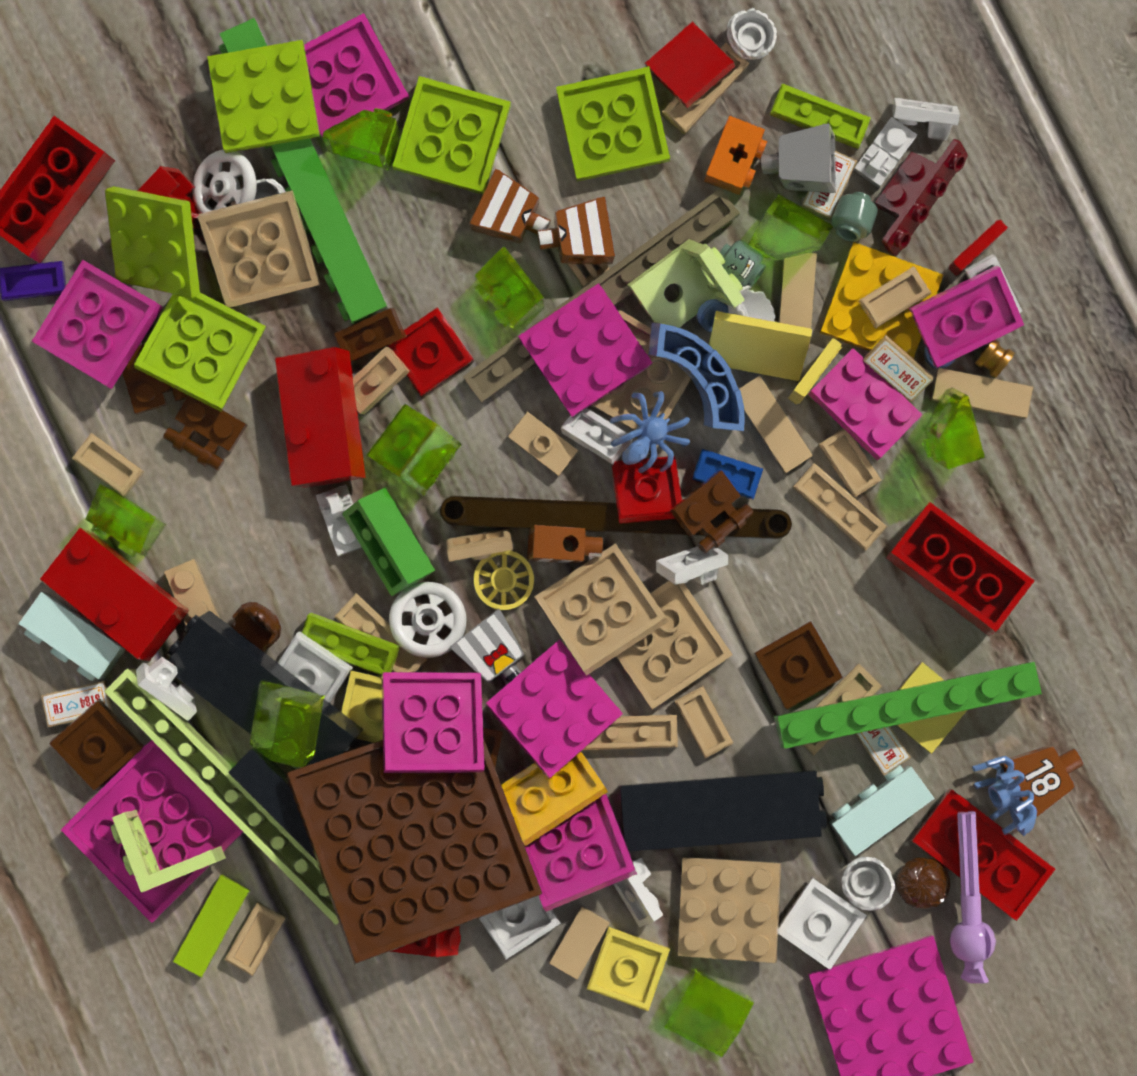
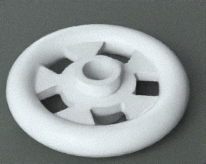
M224 150L215 151L207 156L198 167L193 180L195 188L192 190V194L199 214L213 211L208 204L211 197L218 203L214 210L227 207L226 204L234 200L236 204L252 201L255 199L257 188L254 169L248 159L237 151L225 153ZM222 163H231L230 172H221ZM211 173L214 177L210 182V188L206 187V181ZM239 176H243L244 188L240 189V183L236 179Z
M435 582L416 583L400 592L395 598L389 613V626L394 639L405 651L418 657L433 658L448 653L452 650L450 646L463 637L466 629V612L460 598L448 587ZM428 594L430 604H422L417 607L414 598ZM443 601H445L452 610V613H450L446 617L443 615L440 608L437 607V605H439ZM403 612L413 613L411 619L412 626L402 625ZM426 615L431 616L434 623L426 626L422 623V617ZM443 625H446L451 629V632L442 640L436 634L442 629ZM416 632L429 637L426 645L413 641Z

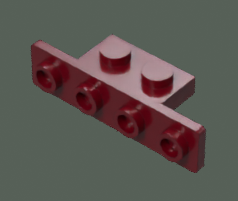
M953 139L937 163L911 151L875 201L880 210L897 218L882 239V243L892 256L897 257L900 251L907 247L917 227L927 219L932 206L946 192L949 182L964 167L968 154L961 141Z

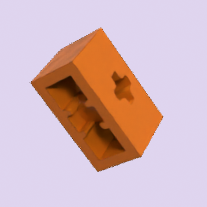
M729 116L704 182L740 195L743 186L749 188L756 170L751 169L755 157L761 159L768 142L762 139L765 129ZM736 151L742 152V158L738 163L732 161Z

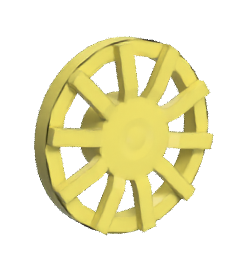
M509 550L493 553L490 557L482 559L476 567L474 573L476 593L491 608L497 610L517 608L529 598L533 590L534 573L531 565L517 552ZM502 555V567L498 568L492 558ZM507 555L517 558L511 568L507 567ZM489 562L494 572H486L482 570V567ZM522 562L527 571L515 574V569ZM479 575L491 578V582L479 585ZM529 575V586L517 582L518 578ZM493 586L494 590L486 598L481 590ZM515 587L526 590L525 595L521 599L514 591ZM498 592L501 593V605L491 602ZM508 592L516 601L510 605H506V593Z

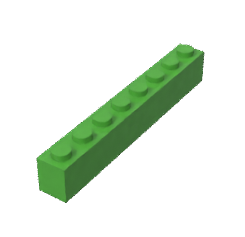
M1027 662L774 716L780 747L786 749L1040 695L1042 692L1035 662Z

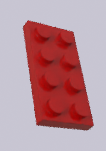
M949 788L912 837L911 841L961 879L957 814L958 812H976L979 893L1013 920L1017 921L1056 869L1010 833L1004 835L1001 826Z

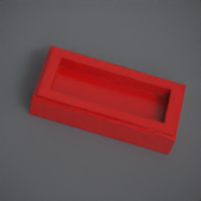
M1001 219L997 220L949 265L948 269L955 276L959 275L993 244L1008 227Z

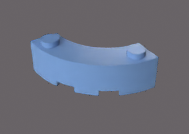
M652 322L648 355L661 357L673 362L692 379L702 400L704 425L717 429L744 431L745 416L741 391L737 387L731 373L732 370L723 357L705 341L687 330Z

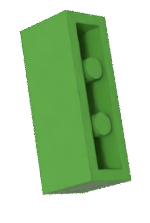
M386 488L356 501L342 513L391 596L419 583L435 571L428 556L424 553Z

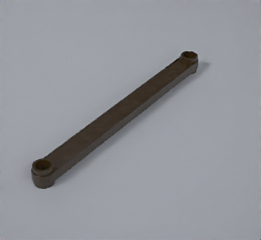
M451 496L445 499L440 507V515L443 520L453 526L530 529L534 525L585 528L587 532L688 536L676 519L619 524L616 503ZM455 502L460 503L464 509L462 516L454 520L446 516L448 505ZM752 508L754 514L746 520V525L740 530H733L726 537L782 539L790 532L792 521L790 516L782 510ZM720 513L710 522L717 528L726 519ZM772 516H779L784 520L785 530L782 533H775L769 528L768 523ZM699 530V531H698L696 534H694L693 536H704V535H703V534L701 533V531Z

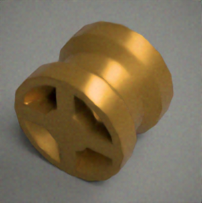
M995 339L986 346L975 361V364L979 367L987 368L993 378H997L1015 353L1010 349L1005 350L1002 348L1000 342Z

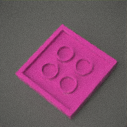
M364 13L304 44L319 131L325 143L410 99Z
M82 260L32 339V342L112 389L163 307Z
M599 283L518 336L571 418L653 364Z
M560 639L485 703L548 778H551L623 714L591 675L588 674L586 676L572 653Z
M382 673L384 773L484 771L481 673Z
M604 794L525 846L542 891L539 898L546 912L637 875L607 794Z

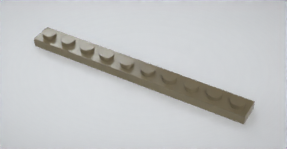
M721 188L534 325L598 283L613 305H618L633 294L627 284L688 239L703 243L737 218L740 214L724 191ZM517 336L462 377L479 401L484 403L536 364Z

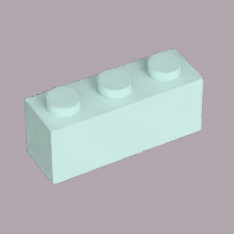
M41 591L19 622L26 629L24 635L38 644L42 641L53 647L50 651L51 654L65 663L69 659L79 666L76 671L91 681L95 677L105 680L126 650L104 631L46 592Z
M898 765L884 775L887 779L878 787L874 784L868 786L858 794L860 797L859 801L851 807L846 803L832 813L834 819L829 824L852 855L857 856L935 799L912 766L902 768L901 765Z

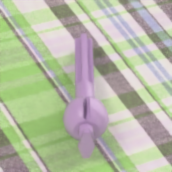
M958 812L962 922L957 924L952 930L950 945L955 956L965 963L961 978L968 983H988L989 980L983 970V961L990 958L993 954L996 939L991 927L982 922L976 812Z

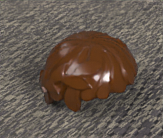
M258 602L242 604L232 616L234 623L231 627L263 652L274 645L281 635V624L277 615L267 609V607L258 604Z
M918 857L913 858L902 866L899 874H897L896 887L905 903L915 908L929 909L939 906L949 894L950 877L946 868L937 860Z

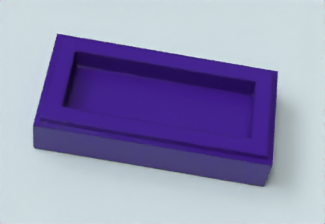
M63 261L0 268L2 301L61 295L66 287Z

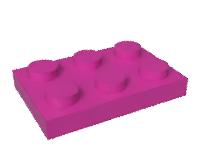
M999 266L990 268L909 308L931 360L937 368L1024 326L1022 317Z
M852 348L808 395L878 461L923 414L899 391L863 361L864 358Z

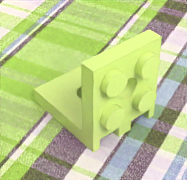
M690 239L627 284L653 323L666 324L678 328L696 316L700 306L710 299H717L734 308L745 301L740 293L743 289L741 283L732 273L728 275L722 265L725 263V260L721 253L715 247L710 248L707 244H701ZM673 283L677 284L680 290L679 296L673 301H667L664 296L666 287Z
M137 809L112 817L114 822L111 825L113 837L117 844L122 843L126 852V856H123L125 868L129 875L134 874L141 893L226 858L222 847L219 846L160 870Z

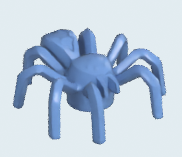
M663 391L653 393V396L658 398V401L651 416H648L645 396L642 393L633 392L631 397L637 398L640 401L643 421L635 414H623L610 419L611 424L624 420H633L638 425L636 430L611 442V445L615 447L634 437H638L637 440L624 450L622 455L624 464L633 465L647 457L650 446L651 457L645 465L638 469L639 473L651 468L656 461V445H659L668 454L667 462L659 471L664 472L672 465L674 453L663 442L664 440L681 444L682 447L690 444L689 439L667 435V432L687 425L690 422L689 417L681 418L679 422L668 426L667 423L670 419L664 420V413L656 417L664 402L665 395Z
M1001 756L972 766L974 772L990 767L997 770L996 778H989L974 783L976 789L991 785L988 788L989 797L998 810L989 815V818L994 821L1009 810L1013 823L1002 830L1004 835L1015 828L1023 836L1033 829L1037 817V809L1032 805L1034 793L1029 790L1021 791L1019 784L1024 781L1025 776L1021 771L1013 770V760L1007 756ZM1001 763L1008 765L1006 773H1004V769L1000 765ZM1028 796V799L1024 802L1019 800L1020 797Z

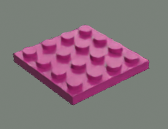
M150 740L61 831L153 923L210 865L141 893L134 874L129 875L125 868L123 856H126L124 847L122 843L117 844L113 837L111 825L114 822L112 817L137 809L160 870L219 846L222 847L224 852L244 832Z
M933 935L833 965L831 970L824 968L808 973L840 1076H932L974 1063Z

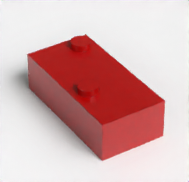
M54 115L0 189V236L38 263H42L116 160Z
M332 347L275 358L291 486L309 488L366 478L350 352Z
M931 502L924 507L886 557L895 566L989 637L997 632L1035 582V580Z
M83 528L78 529L40 578L41 581L139 660L150 661L189 611L95 533Z

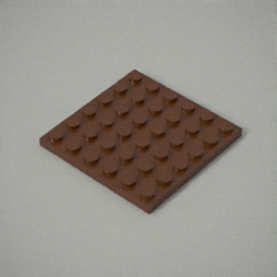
M484 738L483 772L384 773L383 740L286 774L354 965L542 894Z

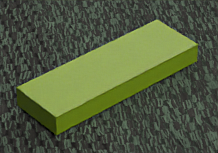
M781 84L770 116L804 129L830 124L835 134V141L859 149L871 117L785 84Z
M314 613L307 615L302 631L304 635L344 662L382 675L383 672H392L400 645Z
M223 874L220 875L173 962L197 976L203 977L250 889Z

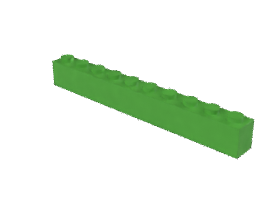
M255 18L219 33L224 42L219 45L222 54L267 46ZM311 139L264 146L265 149L272 147L276 158L272 159L271 162L279 178L285 175L289 187L284 188L285 191L293 190L296 203L302 212L301 219L306 235L311 233L316 243L310 246L318 264L324 262L329 273L324 275V278L331 293L338 291L342 302L338 303L337 306L344 321L351 319L354 325L387 310L386 302Z

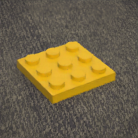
M853 242L820 333L870 351L886 335L914 359L921 335L909 308L875 329L858 301L914 266L931 292L928 297L915 304L917 305L937 295L944 275Z

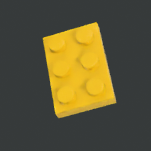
M581 751L551 778H548L536 763H533L501 784L525 846L608 792Z

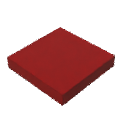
M693 21L645 62L646 67H650V72L686 108L690 107L735 67L734 62Z
M438 307L404 329L407 338L387 346L394 351L410 370L406 376L421 397L474 362V359Z
M668 456L657 457L651 468L642 473H639L638 469L645 465L650 458H645L633 465L624 464L623 461H615L611 464L619 524L676 519L670 510L682 501L675 456L673 457L672 465L664 472L659 470L667 462Z

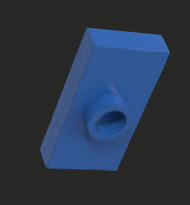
M705 449L701 450L692 477L693 481L703 483L714 473L722 470L742 497L754 499L763 468Z

